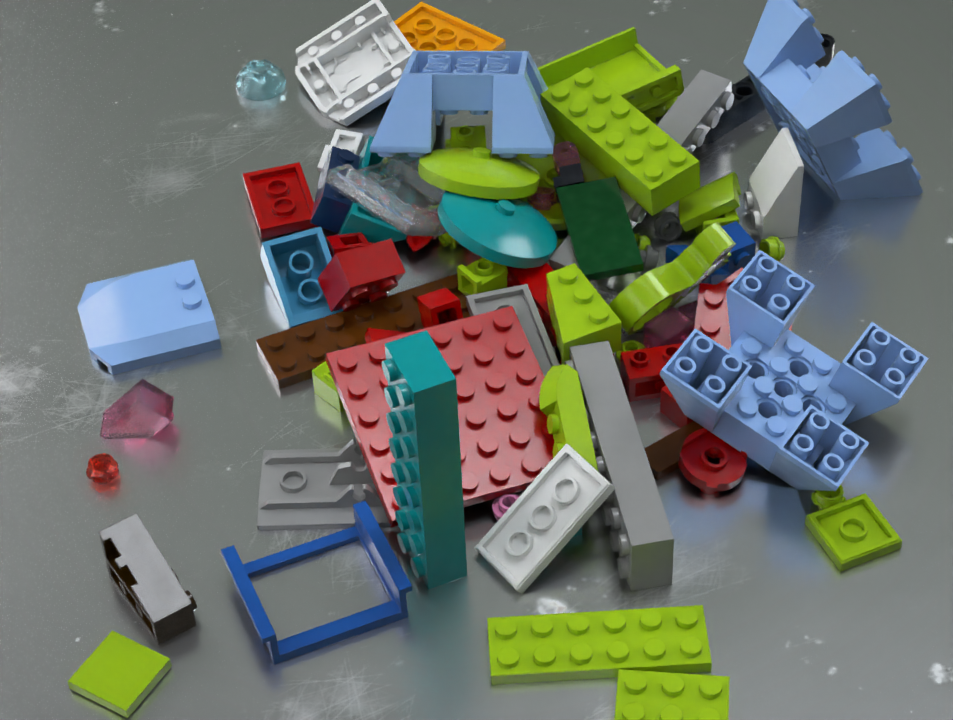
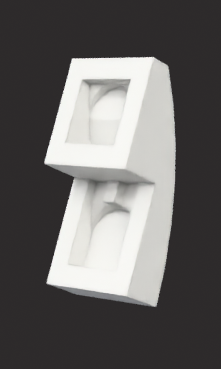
M336 129L331 144L325 145L317 166L318 171H322L332 146L347 149L359 156L365 141L364 134Z

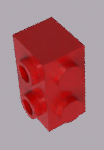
M683 343L621 352L620 376L629 402L661 397V388L666 384L659 373Z

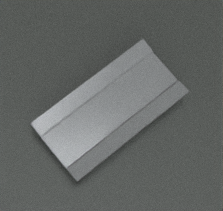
M352 439L343 448L264 450L258 500V530L350 528L355 526L353 504L365 500L379 526H391L360 448H356V439Z

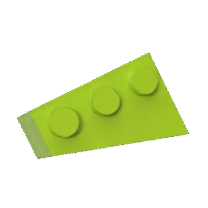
M574 263L546 273L547 304L553 329H555L562 365L565 364V361L570 360L571 346L609 341L613 353L621 350V320L578 266Z

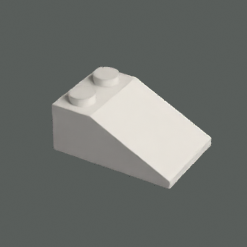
M788 127L780 130L750 176L748 192L743 194L745 209H750L752 227L753 229H758L761 239H768L770 236L778 238L798 236L804 164Z

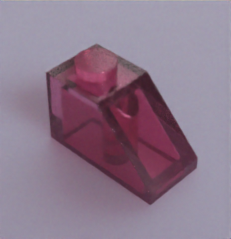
M141 379L103 412L100 437L104 439L153 437L161 429H166L171 424L174 417L172 412L174 397L146 380Z

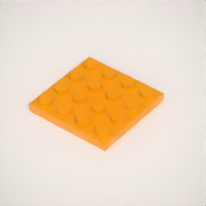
M424 2L418 3L394 21L409 44L416 51H503L506 49L505 39Z

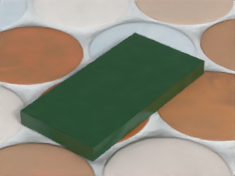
M616 176L556 188L558 202L577 266L589 281L644 271L643 260Z

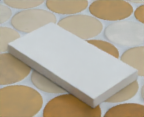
M566 443L474 548L518 592L523 594L615 490V487Z

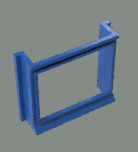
M366 500L353 504L355 526L243 564L234 545L221 549L223 559L262 643H266L274 665L408 617L406 593L413 591L412 585ZM359 540L391 601L277 641L275 631L250 578Z

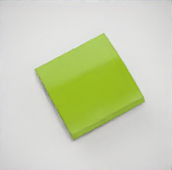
M734 171L710 182L679 200L680 225L685 232L702 225L703 221L715 219L740 207L738 196L741 195V190L736 172Z

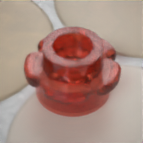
M106 453L97 454L89 460L86 475L89 479H93L94 483L107 484L118 476L119 465L111 455Z

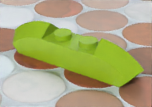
M568 364L552 366L542 382L539 403L540 410L548 417V433L553 434V458L567 443L598 471L578 371Z

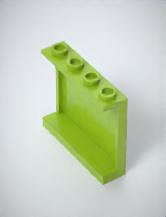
M634 27L538 67L548 89L581 70L589 68L640 112L678 97L684 91L681 69L676 65L665 68L638 43Z

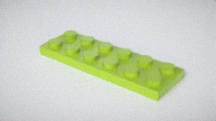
M703 605L487 618L491 685L618 677V669L670 673L711 672L712 669Z

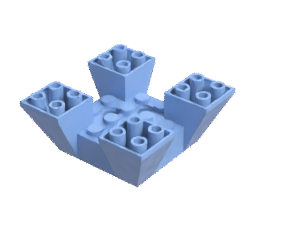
M768 0L743 64L778 133L782 128L788 127L800 157L840 200L918 196L923 193L919 183L921 175L911 164L914 162L912 155L905 147L899 149L896 146L897 142L888 130L883 132L880 127L890 124L892 119L888 112V109L891 107L890 103L880 92L883 87L877 77L872 73L867 75L864 66L855 56L850 58L843 50L834 56L826 68L824 66L819 68L815 62L826 55L821 45L824 39L820 32L813 27L812 24L816 21L807 8L801 10L797 0Z
M413 51L371 143L370 153H378L380 157L396 156V153H408L410 157H422L426 153H431L436 140V125H441L443 116L458 114V110L470 111L472 115H486L488 111H493L492 154H499V157L514 158L517 157V154H529L531 158H546L547 154H553L555 133L540 100V94L548 90V87L529 51Z
M759 250L726 291L731 336L730 349L727 350L699 330L694 329L659 374L684 415L738 451H744L747 453V457L795 489L836 491L869 444L868 441L846 428L845 425L897 404L929 358L871 322L842 363H839L789 330L815 285Z

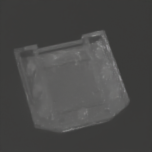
M396 153V156L384 157L382 162L358 170L354 169L350 164L329 169L326 181L333 189L377 219L394 226L405 235L439 236L447 233L438 217V206L446 190L427 183L419 176L418 164L420 157H410L408 153Z

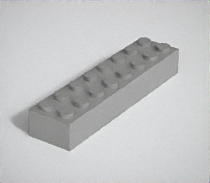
M609 341L571 346L570 360L565 361V364L578 371L598 471L615 487V490L603 502L602 517L605 526L610 525L612 529L609 532L612 551H618L620 555L617 559L621 579L627 578L630 592L672 585L674 537Z

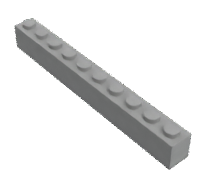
M700 70L657 126L692 154L697 146L700 147L703 144L709 130L717 126L720 116L724 111L731 108L734 101L732 80ZM619 187L633 229L637 223L643 221L646 210ZM569 236L566 237L549 259L553 270L574 263L577 265Z

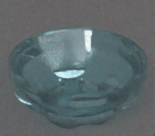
M266 59L248 62L236 76V90L238 94L252 101L272 99L280 95L286 87V77L283 70Z

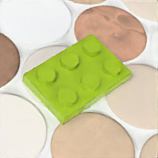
M618 669L615 720H728L730 676Z

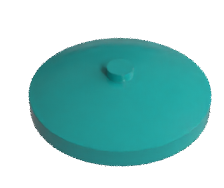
M445 191L439 203L438 217L445 230L462 246L492 262L516 268L539 267L549 261L557 246V236L549 221L538 210L520 198L485 199Z

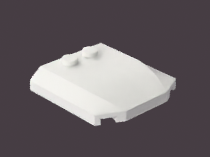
M371 0L296 48L298 66H295V74L324 117L348 126L393 96L412 52L416 50L409 44L381 1Z

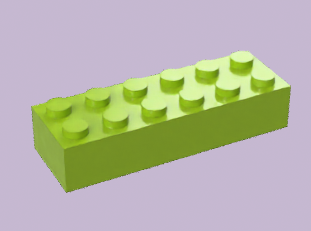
M589 68L581 70L540 94L541 105L552 129L608 178L616 176L619 187L652 216L700 188V161Z

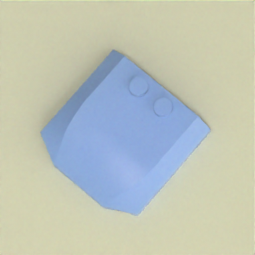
M194 259L89 283L86 285L77 307L91 358L97 363H104L108 367V372L112 375L221 348L216 322Z

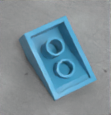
M321 226L262 242L260 257L270 286L289 328L343 311V309L331 312L317 279L332 259Z

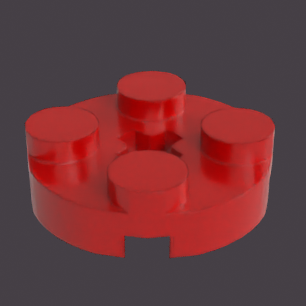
M703 428L692 432L684 440L678 459V466L690 483L699 487L704 494L714 495L718 491L732 489L740 483L747 467V453L742 450L741 452ZM706 456L720 458L719 463L712 464L708 462Z

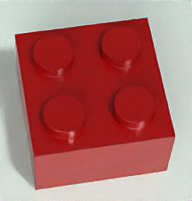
M392 239L336 253L317 279L331 312L340 309L346 312L355 309L361 303L368 301L373 303L386 298L387 294L398 286V281L406 271Z

